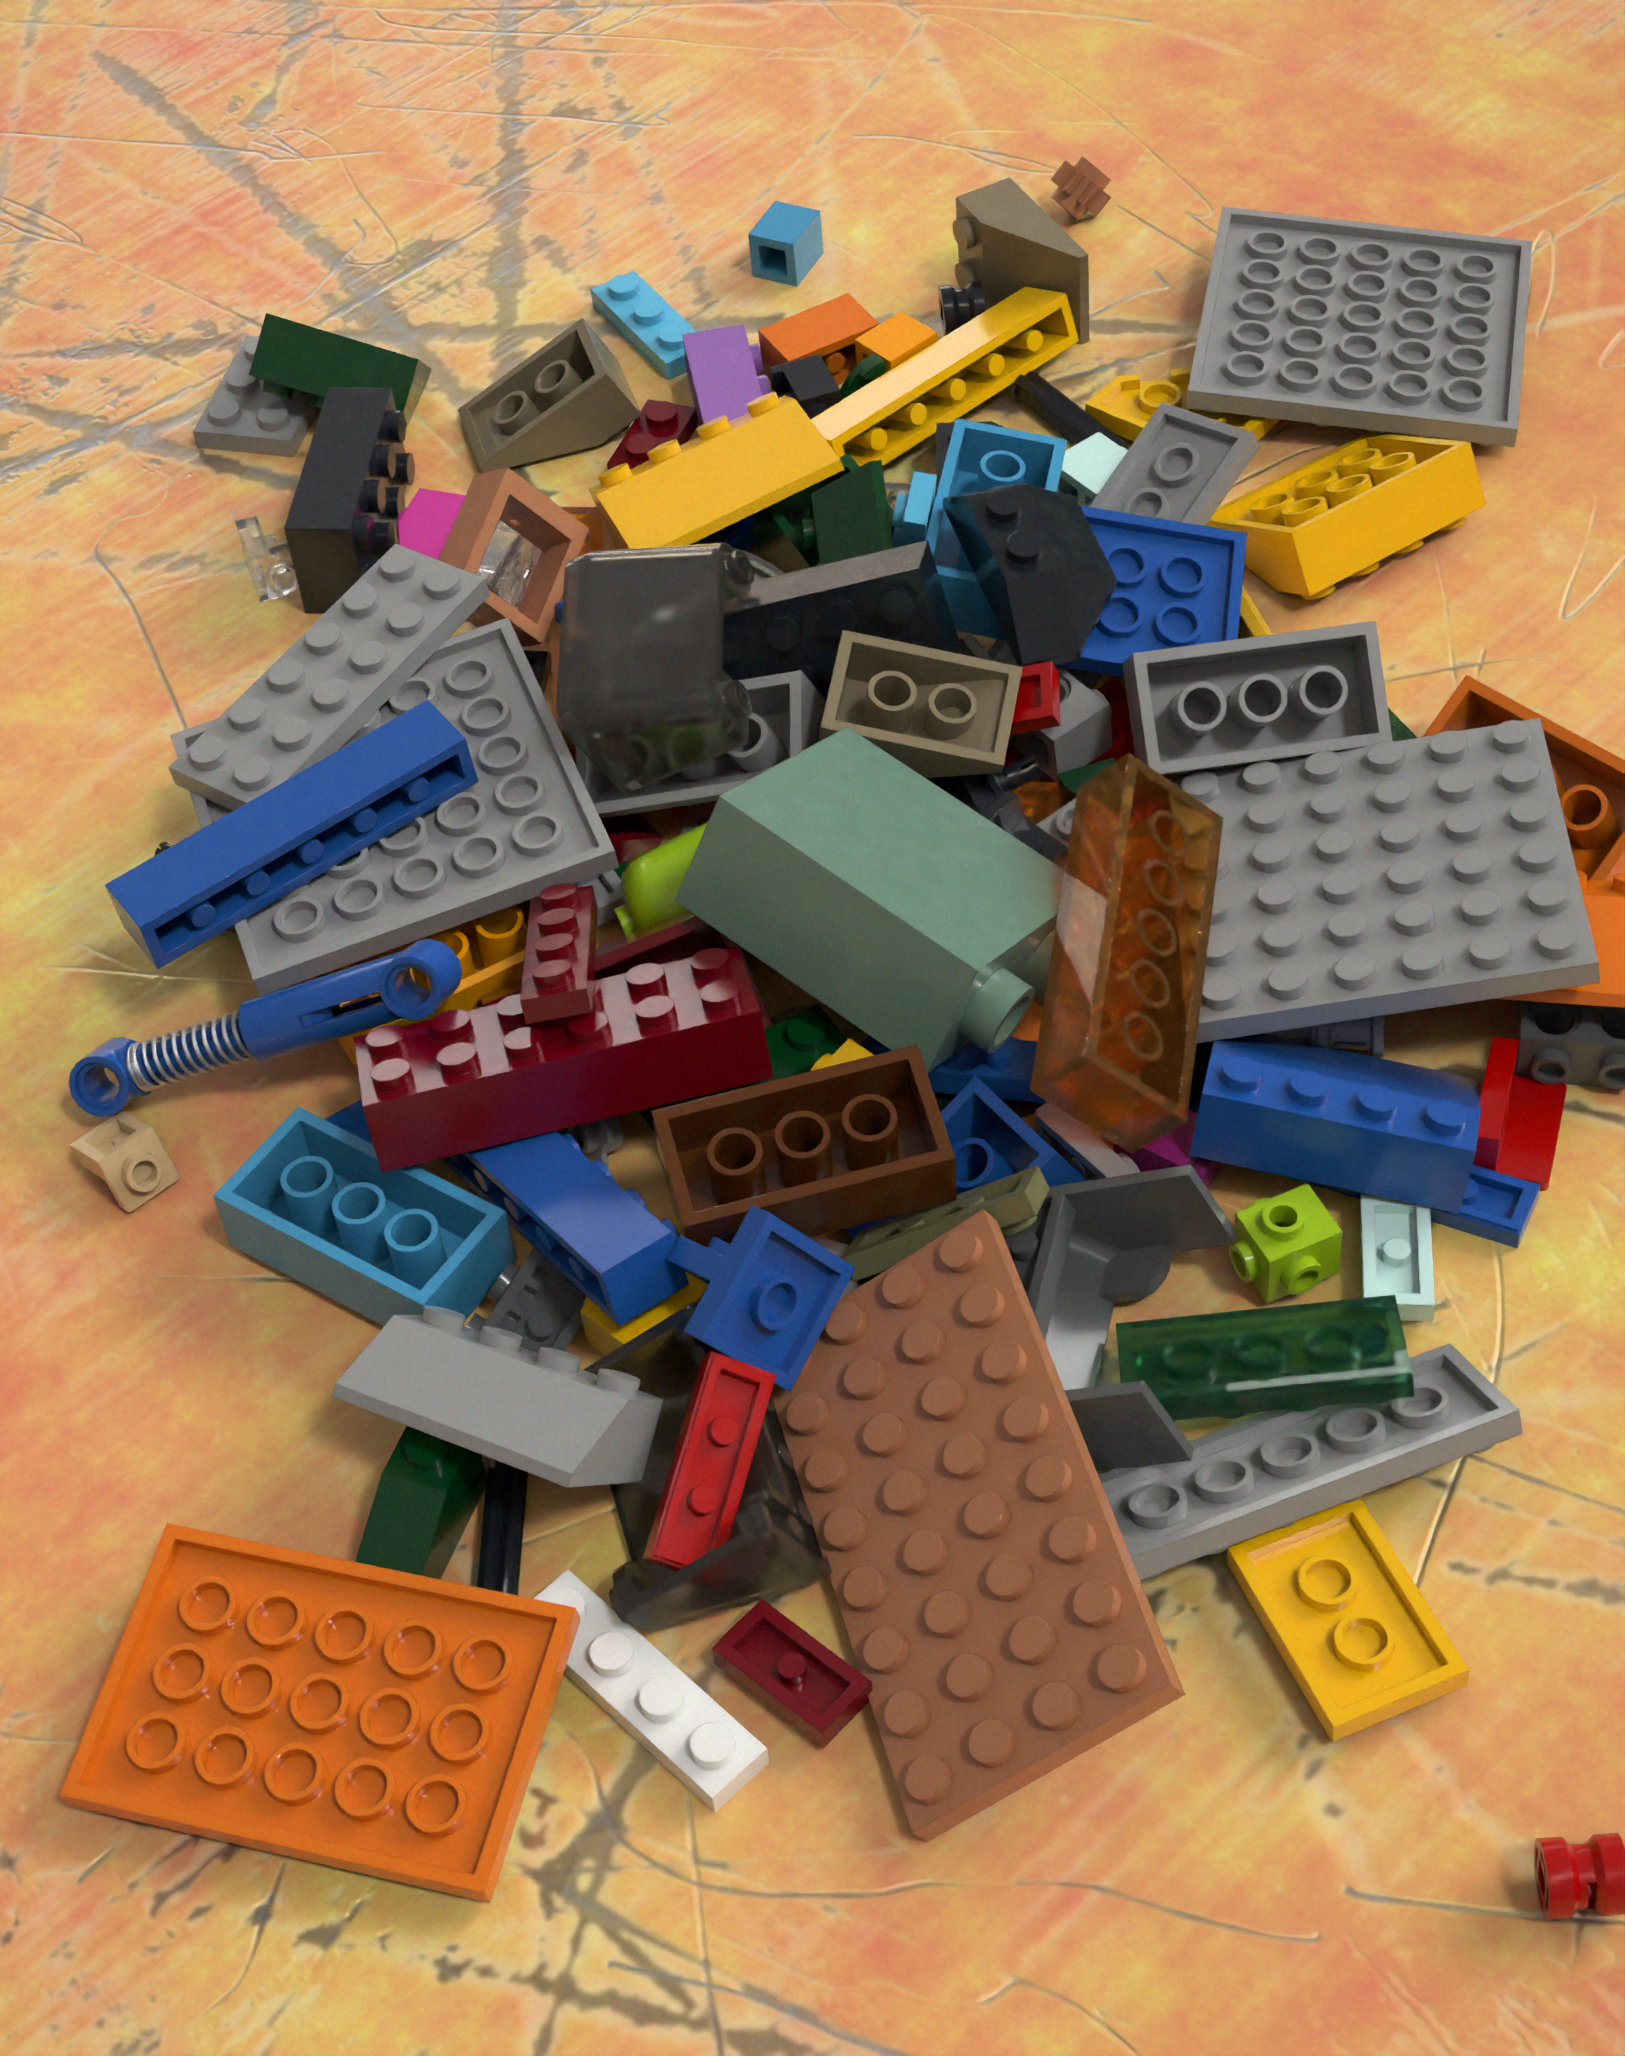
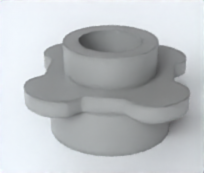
M618 1116L564 1129V1132L566 1131L571 1134L578 1143L584 1156L591 1162L599 1159L606 1167L609 1163L607 1154L619 1149L623 1142V1131Z

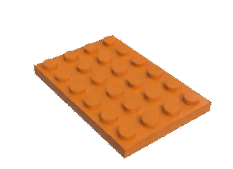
M167 1523L59 1795L68 1806L490 1903L581 1619L575 1607Z

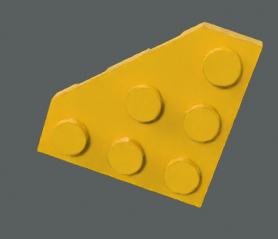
M1192 367L1170 369L1169 378L1141 382L1138 373L1116 376L1085 403V411L1113 433L1131 441L1136 440L1161 402L1253 432L1257 441L1281 420H1267L1265 417L1224 412L1213 414L1204 410L1186 408Z

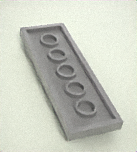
M1161 402L1089 507L1206 526L1260 445L1253 432ZM997 639L987 653L993 661L1005 663L1014 657L1007 641ZM1067 668L1070 675L1090 690L1095 688L1103 676L1100 673Z
M395 543L168 767L175 785L234 811L337 752L490 596L485 578Z
M1449 1343L1188 1441L1194 1448L1191 1461L1116 1468L1098 1476L1139 1579L1149 1580L1161 1575L1166 1570L1208 1554L1223 1552L1231 1545L1270 1530L1291 1526L1297 1520L1338 1504L1356 1501L1364 1494L1406 1478L1419 1477L1432 1468L1471 1453L1484 1452L1495 1444L1523 1433L1519 1409Z

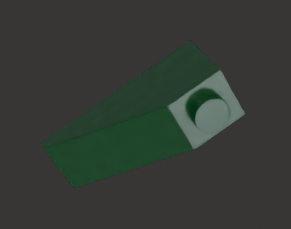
M406 1426L381 1474L355 1562L441 1579L486 1488L487 1474L481 1454Z

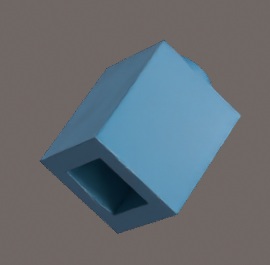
M775 201L748 234L753 277L798 287L824 253L819 210Z

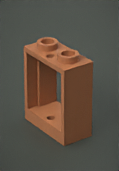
M508 467L475 475L438 560L476 575L499 519L539 548L542 552L518 610L488 589L490 596L466 621L479 628L509 618L522 648L542 644L555 614L554 605L560 602L589 528Z

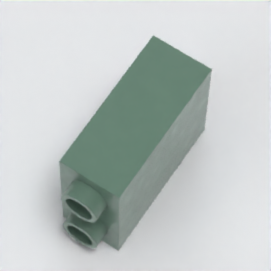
M845 727L720 795L675 898V902L890 1050L894 1051L918 1045L927 1074L970 1041L988 1054L998 1051L1017 1029L1032 1001L1046 1010L1052 1009L1061 1001L1077 980L1091 952L1090 945L1070 933L1092 891L1091 887L849 727Z

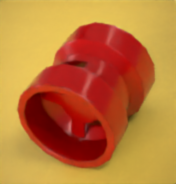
M1618 1833L1594 1834L1586 1843L1570 1844L1563 1837L1535 1839V1881L1539 1904L1545 1920L1572 1918L1579 1909H1594L1601 1916L1625 1915V1847Z

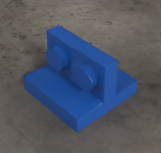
M751 1205L731 1244L713 1236L708 1246L705 1247L680 1235L667 1259L672 1264L708 1285L683 1332L727 1357L776 1374L774 1384L789 1392L856 1268L770 1212Z

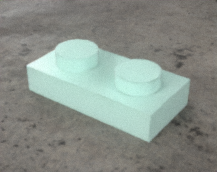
M1361 1194L1359 1217L1363 1320L1433 1322L1435 1298L1430 1207L1370 1194Z

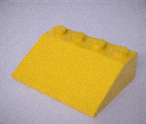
M776 392L765 394L746 404L749 413L729 422L726 415L715 418L696 429L699 437L681 446L677 439L665 442L647 452L649 461L631 470L628 463H624L600 474L597 477L600 485L589 489V492L616 549L639 568H643L845 470L840 458L794 398L785 395L778 398Z
M1368 432L1217 508L1206 526L1247 533L1244 565L1276 591L1301 595L1305 600H1312L1332 593L1335 590L1334 584L1349 576L1356 577L1375 571L1380 566L1379 561L1391 554L1406 553L1423 545L1422 538L1436 531H1447L1463 525L1467 521L1466 515L1486 506V501L1470 442Z

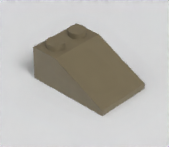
M1010 177L957 196V220L953 222V234L958 244L959 263L955 265V276L960 288H965L969 282L981 281L986 310L1025 286L1066 293L1079 338L1077 344L1081 345L1089 342L1088 254Z
M583 318L458 409L478 467L484 473L599 446L613 435L625 431L635 419L642 415L618 359Z
M843 630L818 742L845 727H849L924 778L1002 773L1023 667Z

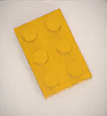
M1361 1498L1350 1503L1338 1504L1299 1519L1291 1526L1270 1530L1230 1546L1227 1549L1228 1567L1332 1742L1467 1686L1469 1677L1467 1665Z

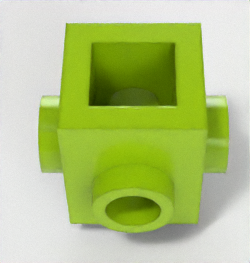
M1308 1183L1273 1198H1260L1249 1204L1244 1210L1235 1213L1234 1229L1237 1232L1235 1244L1229 1246V1256L1232 1265L1243 1282L1248 1283L1252 1281L1267 1304L1289 1294H1303L1314 1288L1320 1281L1339 1273L1343 1231Z

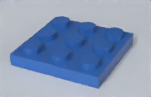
M1080 505L1117 578V583L1103 614L1087 639L1086 647L1079 660L1054 666L1124 677L1122 662L1132 653L1238 639L1247 533Z

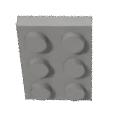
M246 336L196 424L193 434L197 448L295 457L320 409L311 406L314 396L294 390L290 400L261 391L263 381L249 375L259 336Z

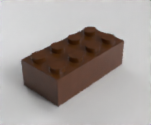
M918 1045L651 1111L658 1153L681 1236L705 1247L708 1246L713 1236L731 1244L751 1205L770 1212L807 1237H813L957 1200L956 1158Z

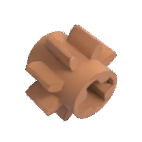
M1083 156L1075 166H1072L1065 160L1051 178V181L1059 186L1051 198L1079 221L1087 211L1096 217L1111 199L1103 191L1111 179Z

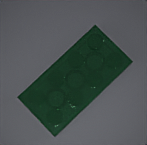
M1395 1295L1116 1323L1120 1382L1127 1383L1144 1380L1174 1422L1176 1420L1216 1416L1233 1419L1248 1413L1287 1409L1303 1412L1316 1409L1319 1406L1357 1402L1381 1404L1391 1399L1414 1397L1413 1372Z

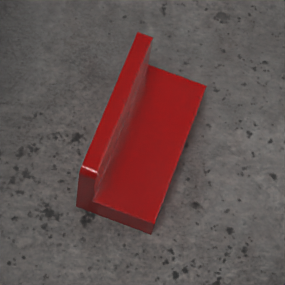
M1493 1036L1480 1095L1481 1115L1473 1165L1539 1184L1540 1191H1546L1549 1188L1567 1086L1564 1083L1554 1085L1543 1084L1533 1077L1515 1075L1520 1040Z

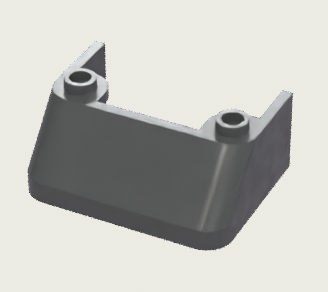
M1191 1164L1049 1187L1050 1190L1037 1214L1036 1221L1015 1234L1003 1237L1096 1471L1191 1461L1194 1448L1144 1380L1096 1386L1114 1304L1142 1299L1153 1294L1162 1285L1169 1273L1173 1253L1232 1245L1236 1242L1237 1232Z

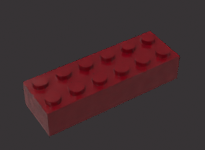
M738 946L728 949L708 948L695 953L690 958L661 965L645 963L631 968L627 973L594 980L591 1013L526 1025L520 1003V994H515L502 999L497 1004L468 1011L461 1009L448 1010L430 1020L405 1026L385 1025L372 1030L367 1035L354 1038L362 1106L381 1173L774 1078L761 1011Z

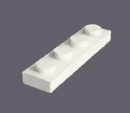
M569 1569L533 1598L576 1608L581 1620L564 1674L714 1812L719 1810L770 1763L767 1747Z

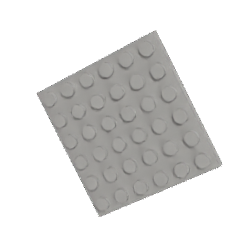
M1222 207L1188 385L1186 408L1204 410L1213 414L1224 412L1265 417L1267 420L1282 419L1307 422L1322 427L1341 426L1366 429L1373 433L1391 432L1416 435L1424 438L1475 442L1482 446L1500 445L1514 447L1519 420L1532 241Z
M509 618L448 638L340 748L346 747L428 699L466 738L479 782L235 924L234 926L259 996L536 898L541 891L550 886L564 883L574 884L619 868L614 847ZM217 719L171 734L177 757L185 752ZM189 791L202 829L233 811Z
M1540 718L1523 721L1510 720L1499 725L1463 731H1444L1432 736L1396 742L1382 741L1371 746L1335 752L1321 751L1311 756L1274 762L1261 761L1244 767L1213 772L1200 771L1188 776L1169 779L1191 1016L1196 1044L1600 983L1597 954Z

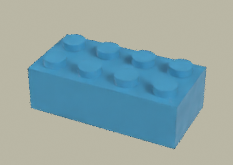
M958 418L955 419L925 541L928 540L956 631L1006 640L943 508V498L999 485L1020 483L1058 492L1067 445L1066 439Z
M297 1107L213 1195L230 1245L382 1326H385L393 1315H423L424 1308L427 1305L459 1312L466 1316V1320L487 1296L508 1262L514 1265L518 1260L505 1210L416 1165L381 1173L372 1143L300 1107Z

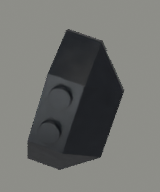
M1020 483L999 485L943 498V508L1018 666L1022 667L1052 661L1054 665L1079 660L1086 647L1088 637L1097 625L1116 588L1117 578L1076 497Z

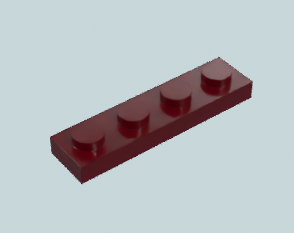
M569 883L553 885L541 891L538 897L530 901L520 1003L526 1025L592 1012L598 906L593 885L580 888Z

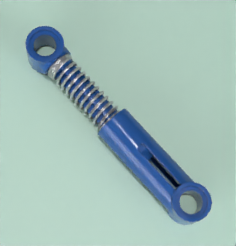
M433 939L418 940L404 951L244 1001L239 1011H234L232 1016L224 1014L222 1019L215 1017L212 1022L205 1020L203 1025L196 1023L193 1028L187 1026L184 1027L183 1031L178 1029L173 1034L168 1032L163 1037L155 1036L153 1040L145 1039L144 1043L125 1037L111 1038L75 1064L69 1077L71 1096L77 1105L87 1113L99 1117L111 1116L122 1110L134 1099L149 1095L152 1090L160 1088L162 1085L167 1086L171 1082H180L181 1079L186 1080L191 1076L196 1077L201 1073L205 1074L211 1070H218L220 1067H228L231 1063L237 1064L241 1060L247 1061L251 1057L260 1062H265L403 1018L409 1020L423 1019L438 1009L460 985L462 976L460 961L454 951L443 942ZM410 968L421 970L430 980L431 990L422 989L415 984L411 977ZM380 991L379 994H375L360 1000L340 1005V1003H344ZM104 1068H108L115 1074L119 1086L108 1079Z

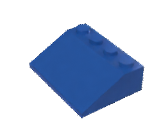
M1267 1034L1215 1040L1189 1155L1459 1214L1477 1148L1481 1115L1478 1082L1476 1078Z

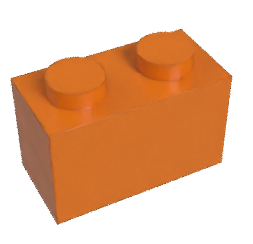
M847 293L758 329L763 373L770 379L769 367L820 354L836 384H842L857 365L855 339L880 323Z

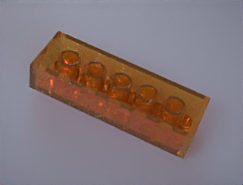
M1128 753L1077 790L1030 1091L1132 1154L1187 1123L1224 818Z

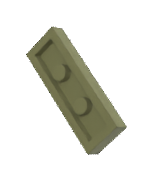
M1039 1165L958 1194L957 1200L915 1210L860 1230L842 1259L856 1267L851 1276L854 1282L874 1274L879 1275L982 1209L997 1220L1003 1236L1015 1234L1036 1221L1037 1214L1050 1188Z

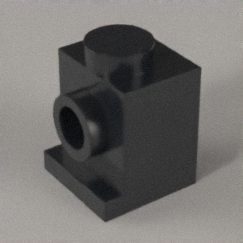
M820 354L769 367L772 392H776L778 398L784 395L794 398L810 420L841 401L840 389Z

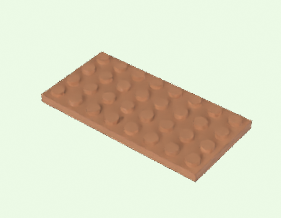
M984 1209L841 1298L840 1300L842 1301L836 1304L791 1391L789 1392L774 1384L771 1392L774 1407L860 1673L872 1681L873 1690L868 1698L911 1832L927 1842L1185 1695L999 1224Z

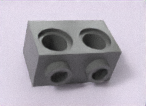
M1519 1001L1516 1040L1520 1041L1515 1075L1533 1077L1538 1082L1549 1085L1564 1083L1569 1085L1608 1087L1619 1090L1625 1089V1008Z

